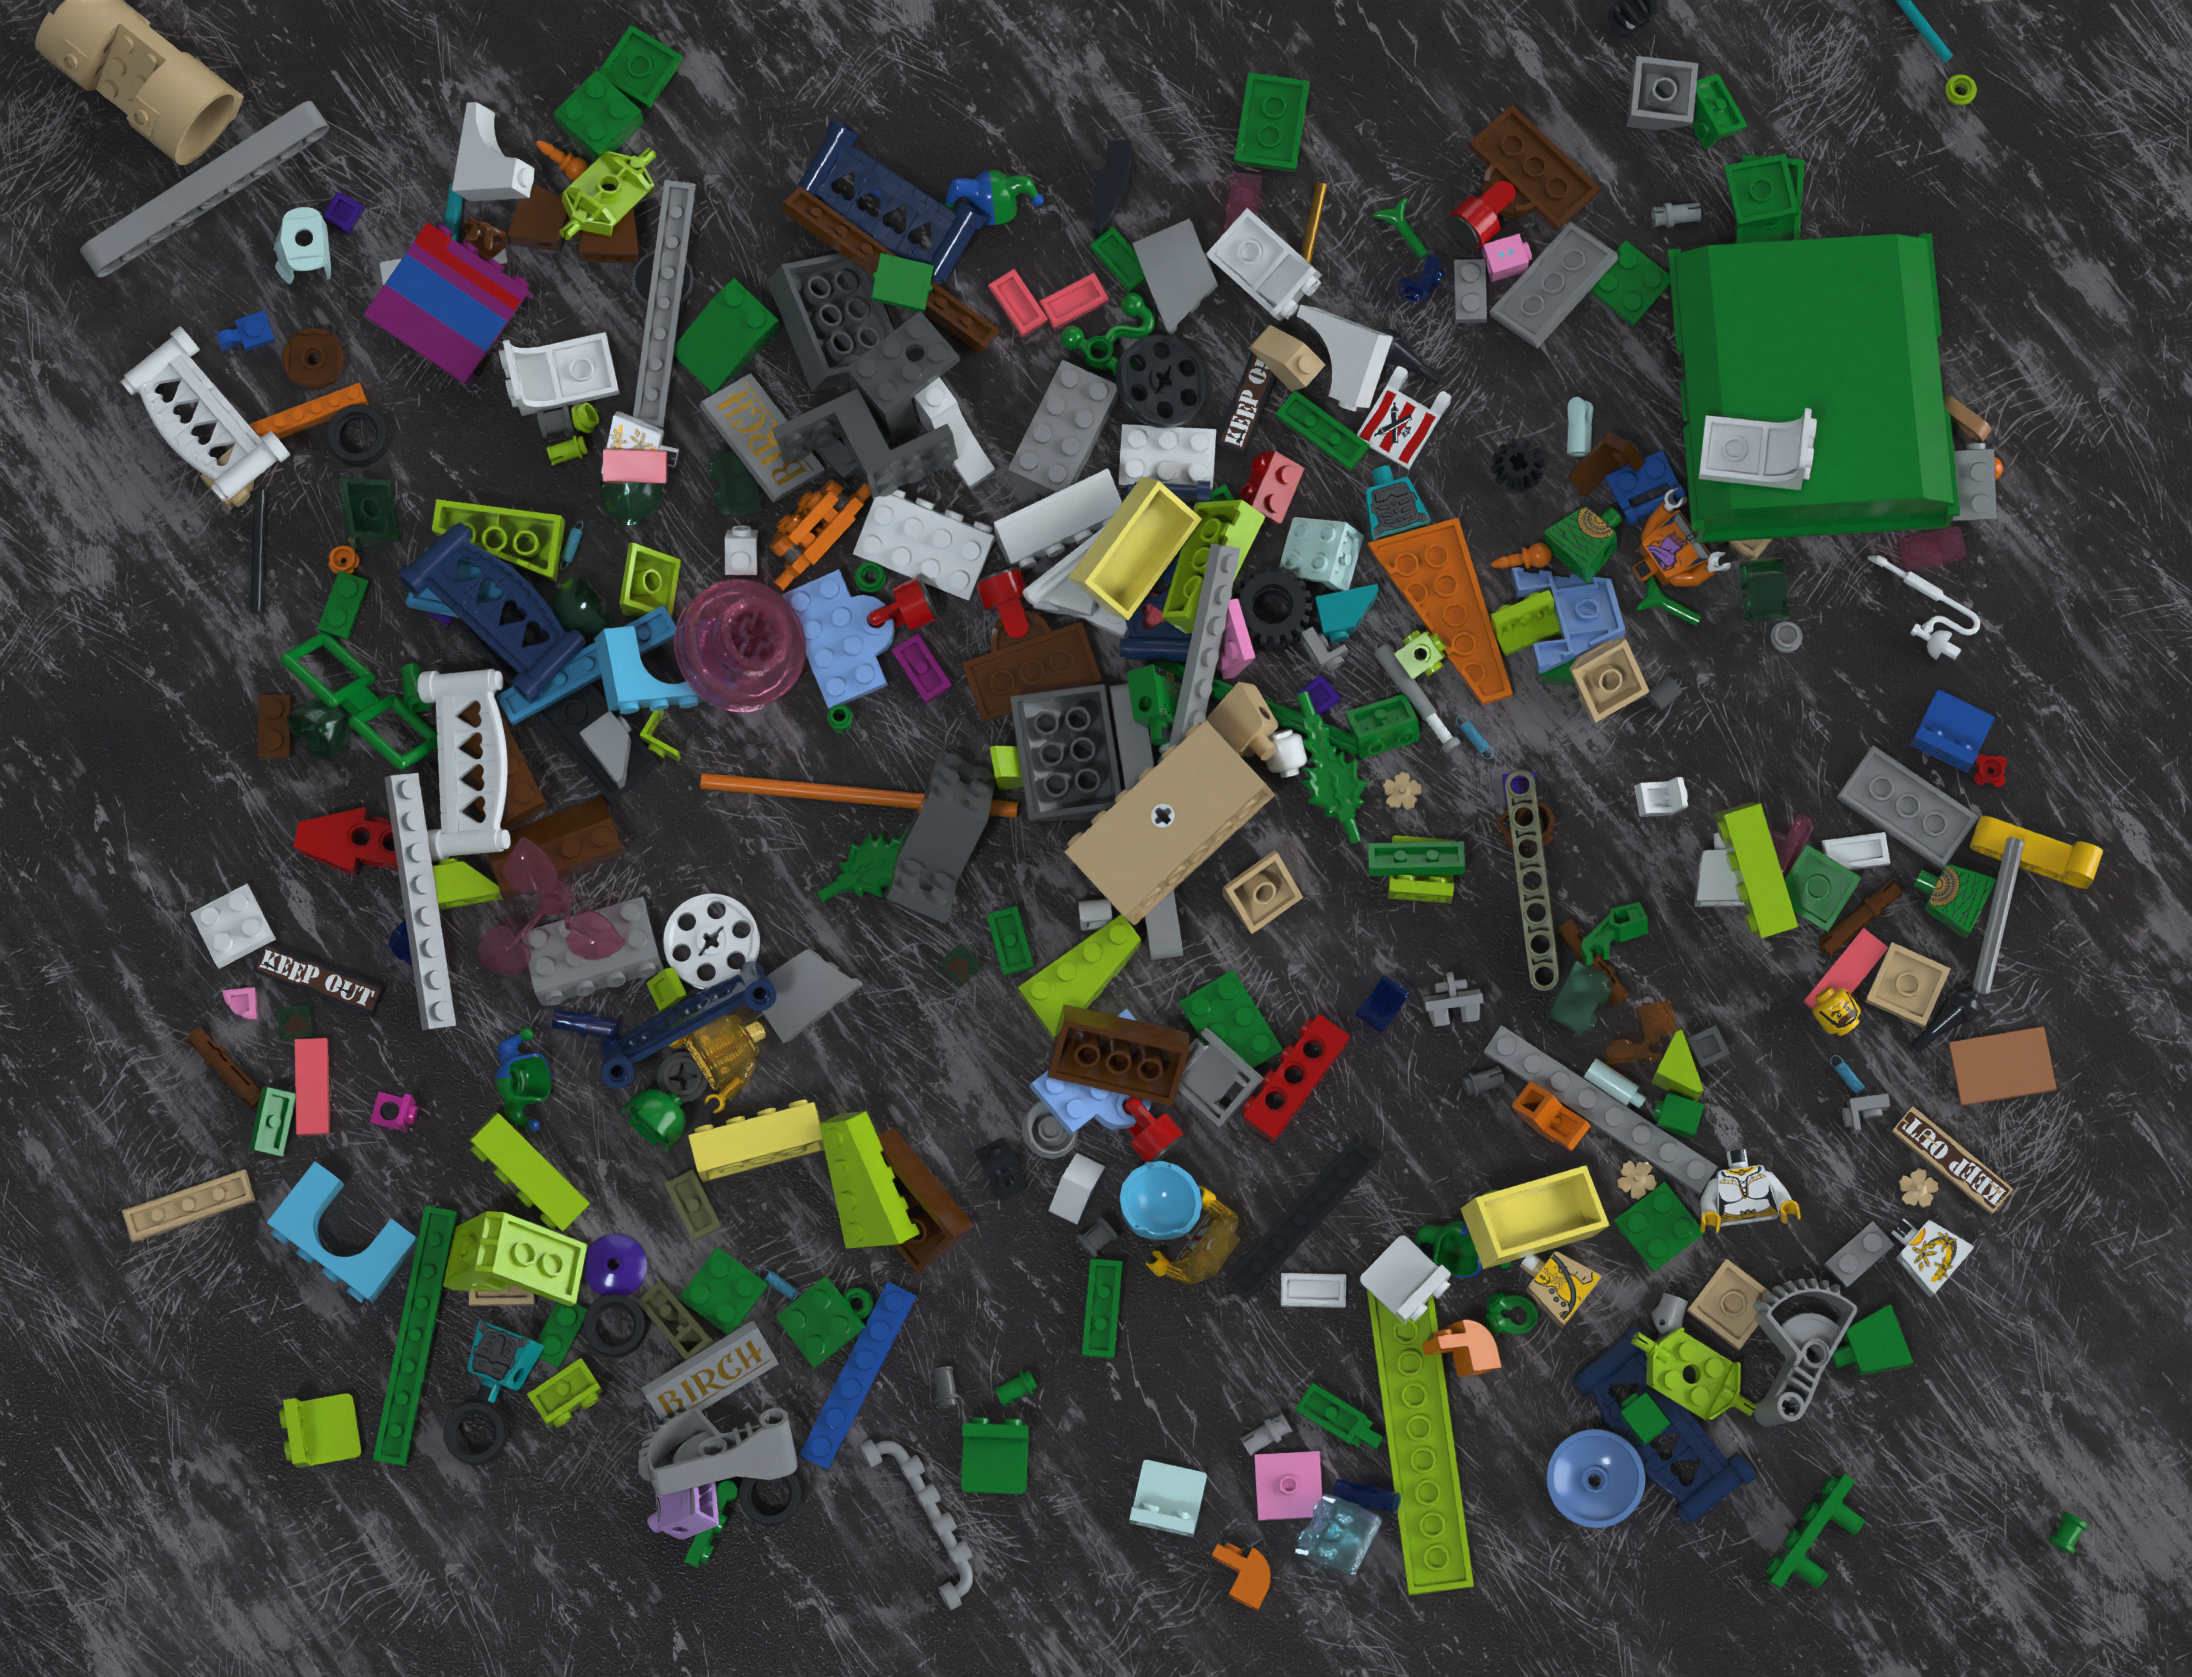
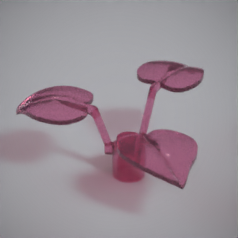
M522 837L506 861L505 877L509 884L519 892L531 893L535 890L537 895H542L540 898L541 908L517 936L509 927L504 925L493 927L487 931L479 945V959L482 965L490 971L504 975H516L523 972L530 963L531 953L528 946L521 942V940L543 914L552 916L558 915L562 911H564L565 928L571 931L566 938V944L574 954L587 960H598L609 957L620 950L626 940L618 934L611 922L602 914L593 910H584L576 913L570 921L572 905L568 902L572 896L571 889L567 884L557 881V871L546 854L529 839Z

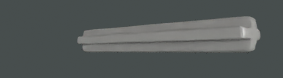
M2010 837L2006 840L1972 987L1977 993L1985 995L1990 993L2024 846V841L2021 839Z

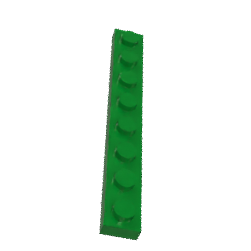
M425 1206L373 1456V1461L403 1467L407 1465L458 1216L457 1211Z

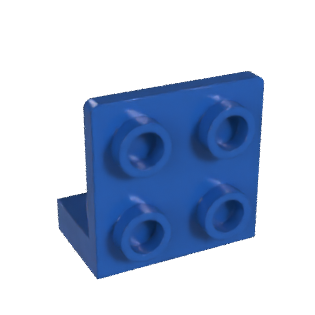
M1938 690L1910 746L1968 774L1995 718L1989 713Z

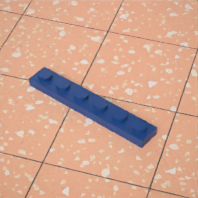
M887 1281L865 1324L866 1328L861 1332L799 1454L801 1458L829 1471L917 1298L916 1295Z

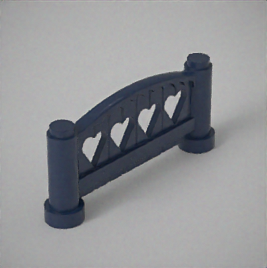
M832 119L826 129L828 135L798 183V186H801L813 196L821 198L827 206L898 257L934 265L931 281L941 284L943 280L947 279L976 229L981 230L987 217L963 202H960L955 212L854 147L853 144L859 134L843 122ZM854 172L855 196L849 201L844 198L843 193H835L832 185L834 181ZM880 188V214L877 217H872L868 210H861L859 208L858 200ZM905 205L906 230L904 233L898 234L894 230V226L887 227L883 219L886 214ZM931 222L932 245L929 250L925 251L921 249L919 243L914 244L910 241L909 234L911 231Z
M1198 480V484L1162 483L1191 510L1194 509L1195 503L1210 502L1211 481ZM1137 482L1128 484V495ZM1181 549L1159 578L1169 586L1172 583ZM1169 590L1153 599L1144 598L1131 618L1125 620L1128 636L1120 640V657H1126V660L1187 661L1192 637L1191 633L1185 634L1167 621L1151 630H1145L1141 625L1145 619L1142 609L1146 605H1152L1163 613Z
M463 523L453 524L410 566L405 564L396 573V576L405 588L415 596H419L426 588L431 590L517 672L510 680V684L524 700L532 704L541 696L540 690L583 649L586 640L575 629L565 632L548 604L525 578L496 556L473 545L469 540L472 537V533ZM462 558L469 559L472 567H477L481 571V575L476 579L454 583L457 565ZM486 579L493 581L494 588H499L504 593L500 600L476 604L481 582ZM507 601L515 602L517 610H523L527 615L523 621L499 626L503 605ZM531 622L537 623L540 626V631H545L549 634V640L545 643L522 647L526 626Z
M746 962L740 968V974L675 1004L619 1040L615 1038L603 1040L599 1045V1055L602 1061L600 1072L604 1083L613 1089L626 1087L631 1083L634 1076L633 1064L745 1003L755 1011L769 1009L776 1000V990L773 983L766 978L764 970L758 962Z
M1633 1323L1624 1331V1337L1579 1371L1572 1382L1583 1396L1588 1392L1594 1396L1609 1431L1621 1436L1634 1447L1643 1463L1645 1476L1678 1501L1679 1506L1675 1508V1511L1685 1524L1691 1521L1695 1522L1741 1484L1745 1483L1748 1485L1757 1478V1475L1737 1451L1726 1459L1686 1408L1647 1385V1359L1644 1357L1646 1352L1631 1344V1340L1636 1339L1633 1336L1637 1332L1644 1336L1645 1334ZM1638 1382L1635 1393L1639 1397L1645 1392L1649 1395L1670 1422V1426L1659 1435L1679 1434L1671 1459L1667 1461L1660 1459L1658 1450L1651 1448L1650 1443L1644 1447L1619 1417L1623 1409L1617 1405V1399L1609 1395L1608 1390L1610 1386ZM1700 1459L1692 1484L1690 1486H1682L1679 1483V1476L1671 1473V1464L1676 1461Z

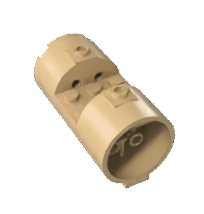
M65 0L56 9L54 15L48 12L38 30L35 47L41 55L87 91L97 90L128 115L129 125L177 164L186 165L202 156L218 140L228 124L236 118L244 96L192 55L179 51L150 28V21L123 0Z

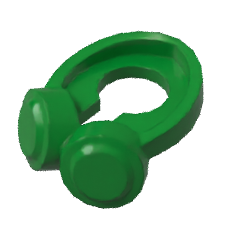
M1497 1292L1487 1301L1486 1308L1489 1313L1485 1316V1325L1488 1331L1494 1335L1501 1332L1510 1335L1524 1334L1532 1330L1537 1324L1538 1311L1535 1305L1524 1297L1517 1295L1505 1296L1502 1292ZM1518 1306L1525 1311L1526 1319L1523 1324L1516 1325L1510 1318H1504L1500 1312L1502 1310L1511 1311L1512 1308Z

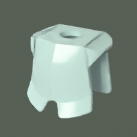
M300 207L288 211L282 219L273 248L278 258L275 265L277 272L282 279L291 284L295 278L293 270L308 271L324 266L327 280L330 279L331 261L328 231L323 216L316 209L309 207ZM302 230H307L313 235L312 243L305 247L299 246L295 242L296 234Z

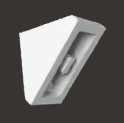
M1076 1153L1060 1180L1049 1212L1078 1225L1106 1167Z

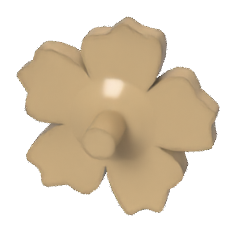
M1402 771L1394 777V781L1387 779L1383 784L1385 795L1389 796L1386 804L1390 808L1399 809L1401 803L1406 810L1414 808L1417 802L1415 796L1421 794L1422 790L1421 785L1415 780L1409 782V773Z
M1631 1161L1624 1163L1621 1175L1624 1177L1617 1180L1618 1188L1622 1189L1625 1193L1631 1189V1198L1638 1200L1646 1195V1190L1653 1191L1657 1182L1654 1175H1648L1652 1170V1166L1648 1162H1638L1636 1167Z
M1920 1168L1910 1174L1911 1178L1903 1175L1899 1184L1900 1191L1906 1192L1901 1198L1905 1205L1915 1206L1918 1201L1922 1208L1930 1206L1934 1198L1930 1193H1935L1939 1190L1938 1182L1934 1181L1932 1177L1926 1179V1170H1921Z

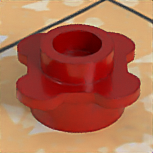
M1985 754L1979 755L1975 760L1978 766L1977 773L1974 776L1976 784L1984 785L1988 783L1993 784L1995 787L2003 786L2006 781L2003 776L2007 766L2006 759L2002 756L1987 757ZM1988 768H1992L1993 773H1988Z

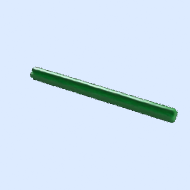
M1173 661L1157 662L1156 666L1183 679L1185 666ZM1213 678L1210 697L1222 701L1234 686ZM1264 699L1279 725L1308 736L1303 730V714ZM1323 723V726L1330 727L1329 742L1331 746H1335L1353 755L1358 754L1357 742L1353 734Z

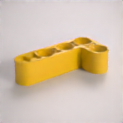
M1989 816L1979 817L1970 843L1972 850L2002 861L2006 840L2010 837L2021 839L2024 841V846L2019 864L2020 868L2082 889H2087L2092 884L2103 854V850L2093 844L2077 841L2072 846Z

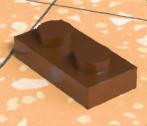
M259 695L258 758L259 760L291 759L292 697L291 695Z

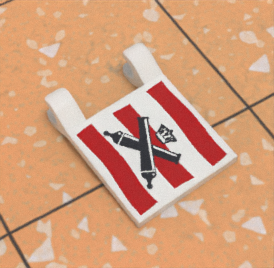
M1398 366L1357 433V436L1367 442L1371 449L1409 470L1441 416L1450 405L1451 396L1441 391L1431 409H1428L1399 392L1408 378V371Z

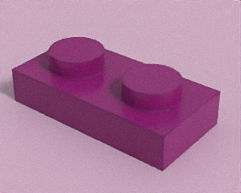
M918 633L891 650L925 705L952 688L948 678Z

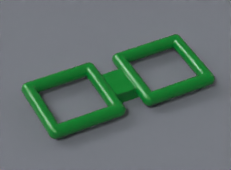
M320 632L280 656V662L327 706L335 707L338 704L342 705L352 715L348 720L350 727L396 769L403 770L438 749L437 732L415 712H411L409 707L405 706L404 702L395 694H389L382 699L375 696L367 688L375 683V676L327 632ZM324 646L354 673L358 679L332 693L297 660ZM392 708L427 741L401 756L370 728L366 722Z

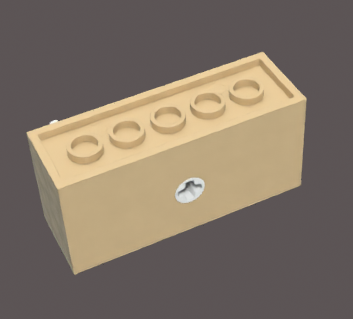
M1207 720L1202 724L1200 722L1194 724L1186 732L1185 736L1187 738L1178 746L1174 744L1169 747L1162 755L1163 760L1155 768L1150 766L1143 771L1138 778L1140 782L1131 790L1129 788L1123 790L1115 798L1116 804L1107 812L1103 810L1098 813L1091 821L1092 826L1084 834L1079 832L1072 837L1067 844L1069 848L1064 851L1115 908L1134 926L1275 796L1266 783ZM1170 818L1171 821L1166 824L1165 821Z

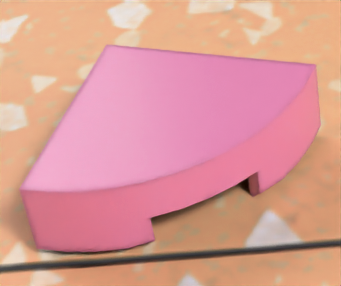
M254 987L222 990L225 1002L236 1015L246 1020L258 1021L257 997Z

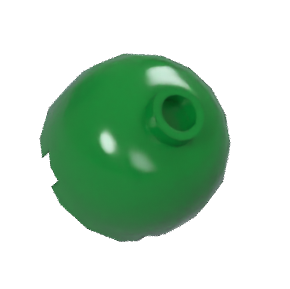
M658 1089L643 1090L630 1098L621 1111L623 1115L627 1111L632 1117L628 1120V1123L653 1146L658 1142L665 1145L662 1149L664 1152H669L677 1144L683 1135L686 1125L685 1114L680 1108L683 1103L671 1091L665 1094Z

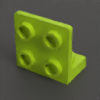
M1397 835L1392 837V843L1456 842L1455 840ZM1454 875L1389 876L1388 899L1451 904L1454 892Z

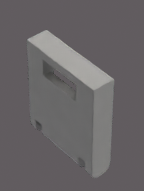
M1204 1028L1201 1035L1210 1043L1207 1045L1200 1038H1195L1191 1043L1178 1091L1221 1128L1229 1122L1264 1078L1211 1030ZM1238 1082L1244 1088L1229 1107L1226 1108L1220 1102L1235 1083Z

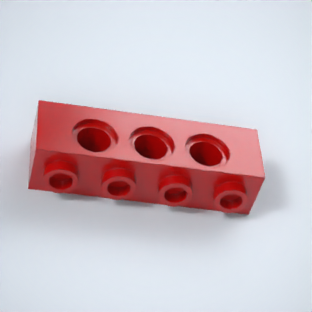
M1320 1014L1317 1015L1315 1020L1307 1019L1298 1032L1302 1035L1295 1046L1290 1043L1279 1058L1283 1061L1277 1071H1274L1272 1068L1269 1070L1260 1083L1264 1086L1257 1097L1252 1094L1241 1109L1245 1112L1242 1121L1273 1144L1349 1043L1350 1036ZM1309 1044H1315L1321 1048L1322 1053L1317 1058H1309L1304 1054V1048ZM1295 1069L1302 1074L1303 1079L1297 1084H1291L1286 1081L1284 1075L1287 1071ZM1271 1095H1278L1283 1099L1284 1104L1280 1109L1273 1110L1266 1105V1099Z

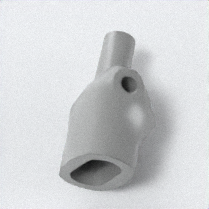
M1662 1294L1659 1305L1652 1311L1653 1322L1659 1331L1657 1340L1673 1329L1682 1327L1688 1301L1671 1294Z

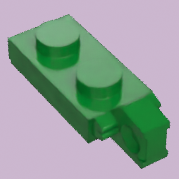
M1314 1383L1310 1384L1295 1408V1412L1349 1445L1352 1444L1358 1448L1362 1442L1377 1450L1383 1441L1382 1436L1370 1430L1373 1422L1367 1419L1365 1414Z

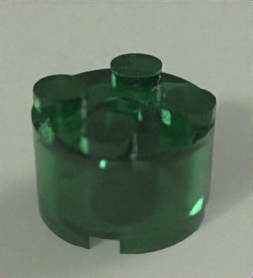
M1783 556L1745 560V564H1739L1741 591L1748 590V594L1742 595L1745 621H1751L1753 624L1790 619Z

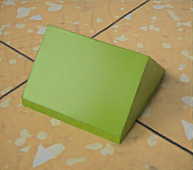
M629 543L619 603L623 615L642 617L664 605L672 619L681 560L636 543Z
M1683 1030L1676 1031L1651 1083L1677 1096L1697 1102L1704 1089Z

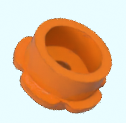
M347 545L334 548L329 554V567L334 573H339L340 571L352 574L354 572L353 569L357 568L360 562L358 554H355V550ZM343 558L347 559L346 563H341V560Z

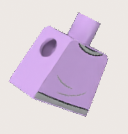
M716 1482L663 1496L656 1495L657 1511L648 1516L647 1519L649 1527L654 1532L659 1533L663 1531L677 1539H686L719 1525Z

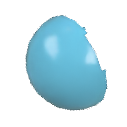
M1164 1161L1145 1163L1130 1173L1122 1184L1120 1193V1207L1124 1221L1135 1234L1144 1238L1167 1240L1184 1236L1193 1228L1200 1217L1202 1207L1200 1189L1192 1176L1175 1164Z

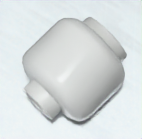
M1292 729L1272 733L1268 739L1277 750L1272 757L1265 760L1267 769L1273 773L1280 772L1281 778L1299 774L1298 768L1307 762V755L1301 735L1293 733Z

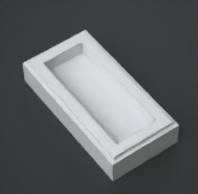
M1885 832L1824 840L1821 842L1823 854L1850 870L1890 865Z
M1281 1273V1307L1345 1308L1346 1275Z

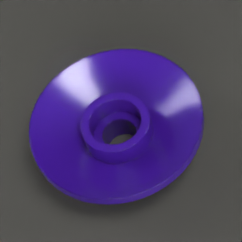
M609 1234L594 1241L587 1249L583 1264V1274L587 1284L597 1294L601 1296L611 1294L628 1296L635 1292L643 1283L647 1273V1259L641 1246L632 1238L622 1234ZM611 1259H617L620 1262L616 1270L608 1268V1262Z

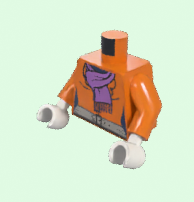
M1678 488L1669 490L1665 494V502H1662L1650 515L1642 531V543L1639 551L1644 559L1632 566L1633 573L1641 583L1655 574L1664 586L1672 584L1675 587H1696L1714 576L1716 571H1727L1730 569V563H1724L1721 566L1718 564L1719 557L1726 553L1714 552L1710 555L1703 543H1696V534L1692 532L1691 526L1680 510L1674 512L1673 508L1683 506L1687 502L1686 496L1679 503L1673 500V494Z

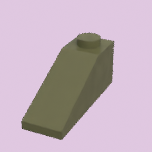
M661 1280L636 1301L685 1360L690 1359L715 1343Z

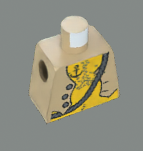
M1556 1251L1547 1262L1533 1254L1526 1256L1520 1264L1522 1269L1534 1277L1526 1291L1561 1328L1565 1326L1602 1277L1597 1272Z

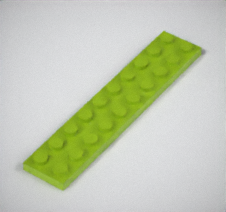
M1367 1290L1408 1596L1473 1588L1474 1583L1442 1354L1425 1356L1422 1345L1423 1342L1433 1339V1333L1438 1331L1434 1297L1432 1296L1425 1303L1428 1309L1416 1322L1410 1319L1404 1325Z

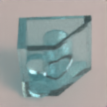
M1324 1494L1323 1498L1314 1506V1516L1309 1526L1299 1536V1546L1296 1553L1326 1570L1354 1577L1383 1518L1339 1497Z

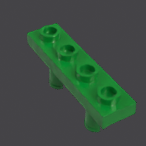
M1836 1474L1835 1477L1831 1475L1827 1478L1820 1489L1823 1494L1817 1503L1812 1502L1805 1509L1802 1518L1805 1520L1799 1529L1794 1528L1785 1538L1783 1544L1786 1547L1779 1557L1775 1555L1765 1568L1767 1575L1763 1581L1773 1588H1782L1792 1573H1796L1815 1588H1819L1828 1573L1808 1559L1806 1552L1830 1519L1852 1535L1857 1534L1863 1526L1865 1520L1843 1504L1844 1497L1855 1483L1853 1479L1846 1474Z

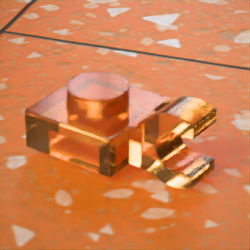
M1649 1036L1641 1045L1631 1044V1040L1627 1039L1612 1041V1045L1607 1046L1605 1049L1606 1064L1638 1062V1060L1659 1061L1662 1058V1053L1653 1054L1649 1051L1648 1046L1653 1043H1660L1661 1038L1659 1036Z

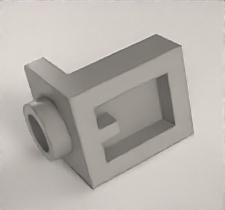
M1310 627L1301 633L1300 641L1319 672L1326 668L1328 671H1332L1344 664V658L1347 657L1348 652L1345 644L1328 653L1327 650L1330 649V646L1321 632L1317 634L1314 628Z
M1880 1094L1849 1099L1846 1103L1847 1107L1842 1108L1844 1126L1850 1127L1851 1134H1858L1861 1131L1859 1114H1863L1864 1119L1883 1116L1882 1111H1886L1890 1107L1889 1095Z

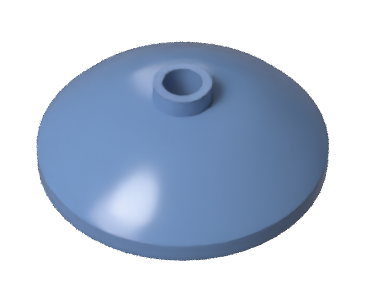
M1585 1430L1565 1439L1553 1453L1547 1469V1488L1553 1504L1568 1520L1583 1527L1605 1528L1623 1521L1635 1510L1644 1492L1645 1471L1637 1451L1624 1438L1605 1430ZM1592 1475L1598 1476L1600 1485L1592 1487L1588 1483V1478Z

